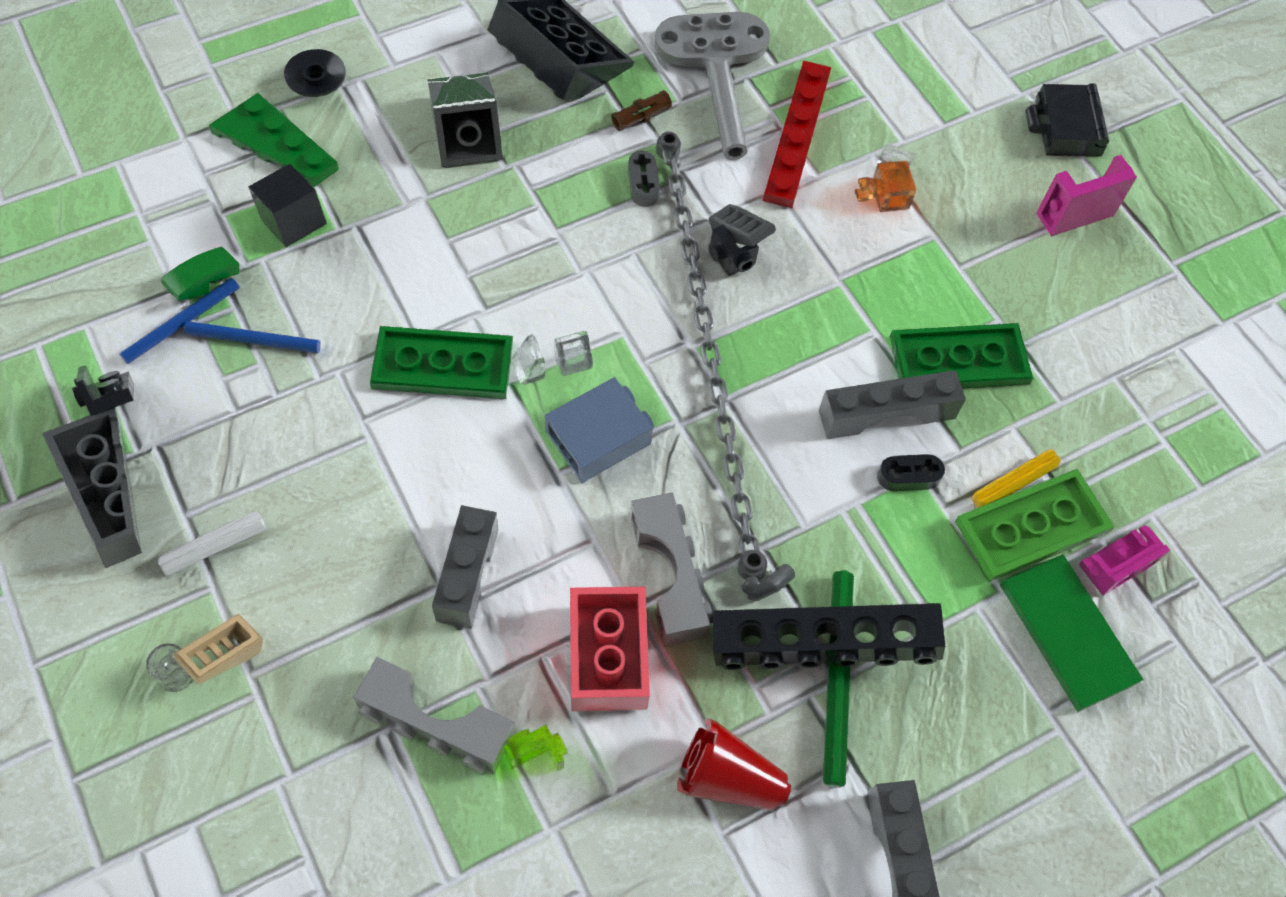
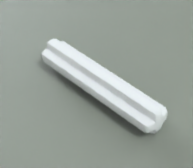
M254 511L159 555L157 558L158 564L165 575L173 574L264 531L266 525L261 514L258 511Z

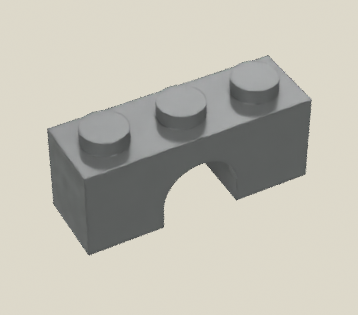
M461 505L432 603L436 622L472 629L481 597L480 585L486 561L490 562L499 531L497 512Z

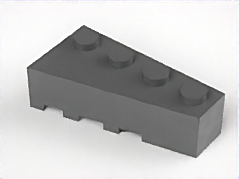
M115 407L42 433L105 568L141 554L123 431Z

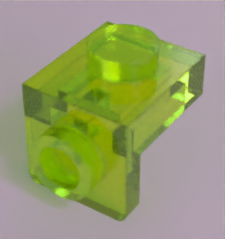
M547 725L533 732H530L529 729L522 730L513 735L508 740L509 744L504 746L505 756L512 770L547 752L554 767L559 771L564 768L563 756L568 754L558 732L552 735Z

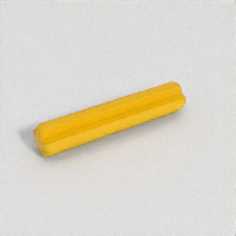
M1048 449L976 491L972 496V501L979 508L1007 497L1057 468L1061 459L1054 450Z

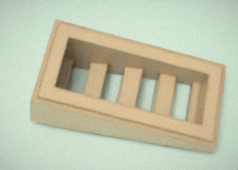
M238 613L174 653V659L199 685L259 654L262 649L263 638ZM234 638L240 645L236 647L230 640ZM222 644L229 652L224 654L218 645ZM210 650L217 660L212 661L205 651ZM197 656L206 667L200 670L190 658Z

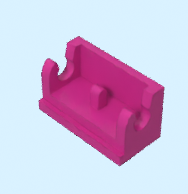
M1143 525L1140 527V533L1134 529L1126 536L1092 556L1083 559L1078 564L1103 596L1157 564L1170 551V548L1164 545L1148 526Z

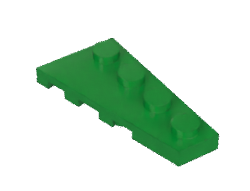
M256 93L209 124L212 134L219 138L224 136L230 139L233 145L241 149L247 148L257 153L258 158L266 162L273 161L280 165L281 168L291 164L314 187L339 170L338 163L334 158L259 93Z

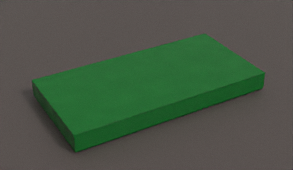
M1019 323L892 330L890 334L899 379L956 370L962 389L1030 385L1033 380Z
M380 326L370 387L376 390L507 399L513 336Z
M1064 554L1002 581L1000 584L1002 590L1077 713L1144 680Z

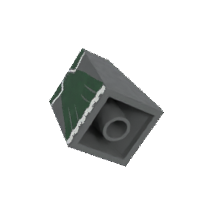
M488 72L427 79L442 167L502 160L503 154L497 101Z

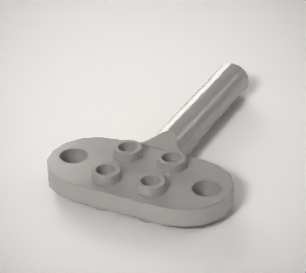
M746 12L689 14L669 17L662 21L656 29L654 47L657 54L665 62L675 66H698L707 71L724 157L729 160L743 158L747 154V145L730 66L756 61L765 54L768 49L770 36L766 23L759 17ZM751 34H756V35L760 36L761 38H757V39H756V38L750 37L749 35H751ZM668 39L675 41V43L667 44L663 41Z

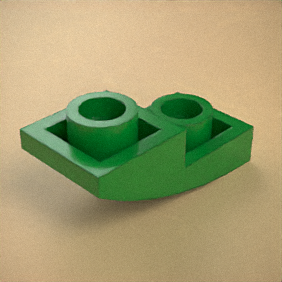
M221 246L200 253L179 264L161 278V283L178 301L191 299L209 293V282L238 275L240 263Z

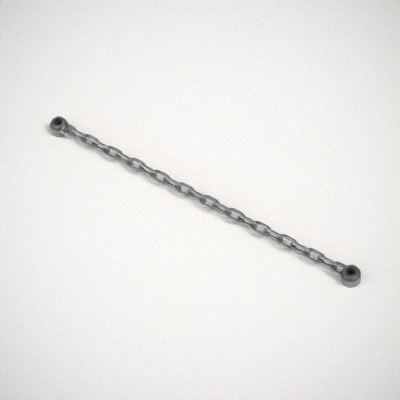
M667 131L662 133L657 139L656 153L664 160L667 166H670L671 170L668 185L670 194L676 197L678 207L674 210L676 225L679 229L683 230L684 239L680 244L682 257L690 266L691 272L687 276L689 291L696 297L698 306L694 310V318L697 328L703 332L705 342L701 345L704 364L710 368L712 376L708 382V389L711 401L718 406L719 416L715 420L718 438L725 443L727 455L723 458L725 475L729 481L733 482L735 492L731 498L734 518L741 523L743 532L739 539L741 557L737 570L744 580L750 576H756L760 580L766 572L767 559L760 552L757 537L751 534L749 521L752 518L751 503L749 497L742 492L740 481L744 477L741 457L734 452L735 425L733 418L726 413L725 403L728 401L727 386L718 373L717 367L721 363L718 345L711 338L710 330L714 326L712 312L704 304L703 295L707 291L705 278L697 269L696 262L699 260L700 254L698 244L691 238L690 234L693 219L690 209L684 205L683 196L686 194L685 180L678 174L677 165L680 162L681 141L677 134ZM679 179L682 190L680 188H677L675 192L673 183L676 184ZM686 211L688 221L684 220L681 224L679 214L683 215ZM692 243L695 255L690 253L688 257L685 245L689 248ZM699 277L702 289L697 287L695 292L692 279L697 281ZM706 311L709 324L704 322L703 326H701L699 314L704 315ZM713 347L716 360L711 358L709 362L706 349L710 351ZM720 383L723 396L718 395L716 399L713 385L718 387ZM728 421L731 434L726 433L724 437L721 424L725 425ZM736 459L739 474L734 472L731 476L728 461L734 463ZM744 499L747 514L742 512L741 516H739L736 501L742 503ZM752 540L755 550L746 551L744 541L746 544H750ZM755 559L758 561L759 566L752 567L747 561Z

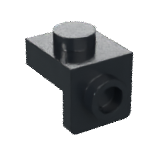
M724 225L712 229L711 241L708 246L709 253L715 262L720 263L728 276L737 272H746L756 264L759 251L757 244L755 246L746 245L739 248Z

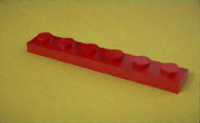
M803 60L764 192V202L793 208L832 67Z

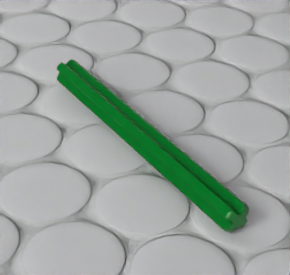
M847 570L833 573L831 607L853 606V573ZM832 634L829 637V644L837 640ZM828 663L823 784L831 788H841L846 785L850 667H841L836 663Z

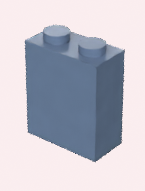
M615 377L545 415L546 434L581 483L586 482L649 446L652 441L654 429L652 419L647 412L639 410L630 389L627 386L622 387Z

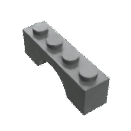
M954 370L825 390L819 407V414L827 439L858 435L869 426L896 416H916L923 421V424L956 419L966 398L957 372Z
M915 780L876 784L867 794L874 834L879 838L886 855L890 872L892 897H940Z

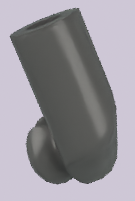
M783 564L762 582L756 576H750L742 584L741 589L748 595L749 600L759 601L784 588L795 578V571L790 565Z

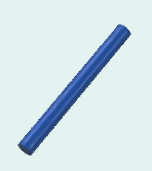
M231 277L123 350L119 355L126 364L131 363L184 327L187 321L191 322L240 288L238 283Z
M187 321L184 326V333L186 335L319 353L321 347L320 340L190 321Z

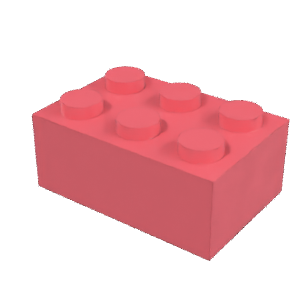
M645 586L570 588L571 711L648 709L650 689Z

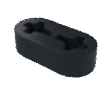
M930 454L890 456L883 460L877 472V479L879 484L889 491L928 490L939 485L945 474V466L938 457ZM923 467H927L929 472H934L933 476L928 477L927 472L922 471ZM890 468H893L895 473L900 474L898 479H894L893 474L888 473Z

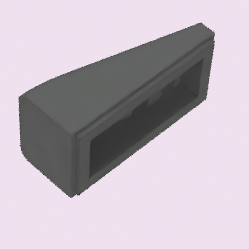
M733 204L725 206L709 217L712 229L724 225L738 244L755 246L776 231L773 223Z

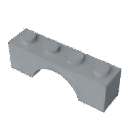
M673 492L631 500L630 519L637 546L653 550L662 555L671 565L675 576V583L672 588L660 597L656 603L655 615L663 646L706 638L710 624H713V613L710 603H704L700 590H704L703 577L700 569H694L691 557L695 556L694 545L691 536L685 537L682 525L686 524L682 504L676 505Z
M376 657L353 696L360 709L358 713L362 717L376 724H379L382 719L394 725L393 731L409 740H414L415 736L429 742L427 747L442 756L448 757L452 753L463 758L462 764L477 773L482 774L486 769L495 774L516 733L514 721L480 705L466 716L454 720H439L430 717L422 712L414 702L415 684L411 673Z

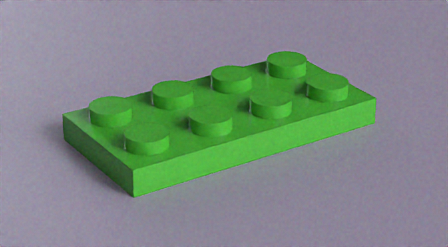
M1078 469L959 515L955 520L956 525L990 582L1108 534L1114 528L1113 523Z

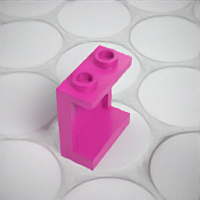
M1122 155L1113 158L1103 177L1076 185L1067 171L1055 175L1036 214L1051 237L1113 217L1137 176Z

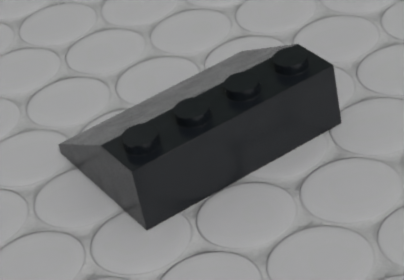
M498 0L487 29L500 45L506 47L515 55L517 61L525 64L538 80L543 81L553 90V93L558 98L563 100L584 97L633 67L635 62L565 0Z

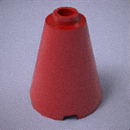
M707 718L705 723L708 728L705 730L699 727L687 749L681 767L688 771L685 780L678 778L677 790L686 796L774 811L778 805L784 806L791 792V784L787 783L788 775L719 722Z

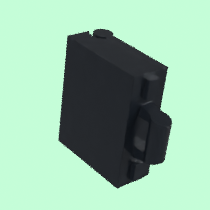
M1043 84L1036 95V105L1027 107L1025 113L1029 131L1035 134H1042L1046 155L1101 157L1110 140L1097 84Z

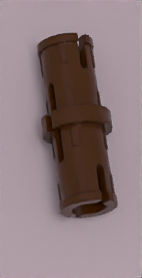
M665 90L644 100L639 98L633 101V105L611 114L612 123L616 130L620 132L640 121L642 123L648 122L651 116L671 108L672 101ZM648 106L651 107L641 113L633 115V113L640 111L641 109H644Z

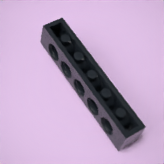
M941 603L713 611L714 660L716 666H722L727 670H740L745 665H760V667L765 669H777L782 667L783 664H798V666L803 668H815L820 666L821 663H836L841 667H852L858 665L859 662H875V664L880 666H890L897 664L898 661L911 660L915 664L928 665L935 663L937 660H942L946 647ZM899 631H906L913 636V639L903 642L898 640L894 634ZM861 632H868L875 639L872 642L863 643L855 636ZM824 633L834 635L837 640L831 644H824L817 638ZM791 634L795 635L799 640L793 645H785L780 639L784 635ZM748 636H757L761 639L760 643L755 646H747L742 643Z

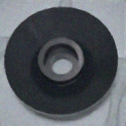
M310 49L296 54L287 62L284 69V78L288 87L295 93L306 97H320L334 92L342 85L346 76L345 66L341 58L333 52L323 49Z

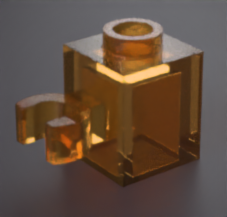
M888 161L877 163L873 179L870 177L859 178L858 185L860 189H855L854 191L858 202H865L875 197L879 211L888 212L910 209L916 193V186L907 161Z

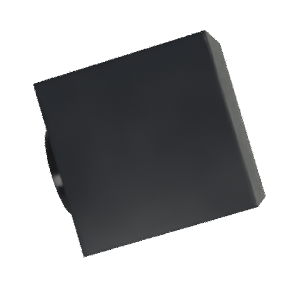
M291 164L248 186L261 221L285 247L290 246L327 224L316 190Z

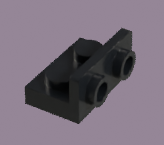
M86 365L78 368L77 378L74 379L75 387H72L79 406H86L90 415L134 401V383L129 371L120 374L119 371L106 373L98 378L99 382L94 383Z

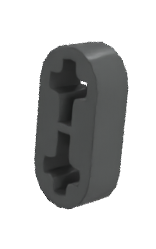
M636 151L631 154L628 162L631 197L639 206H652L658 200L660 186L656 159L647 151ZM639 164H644L646 172L640 171ZM642 185H647L649 193H643Z

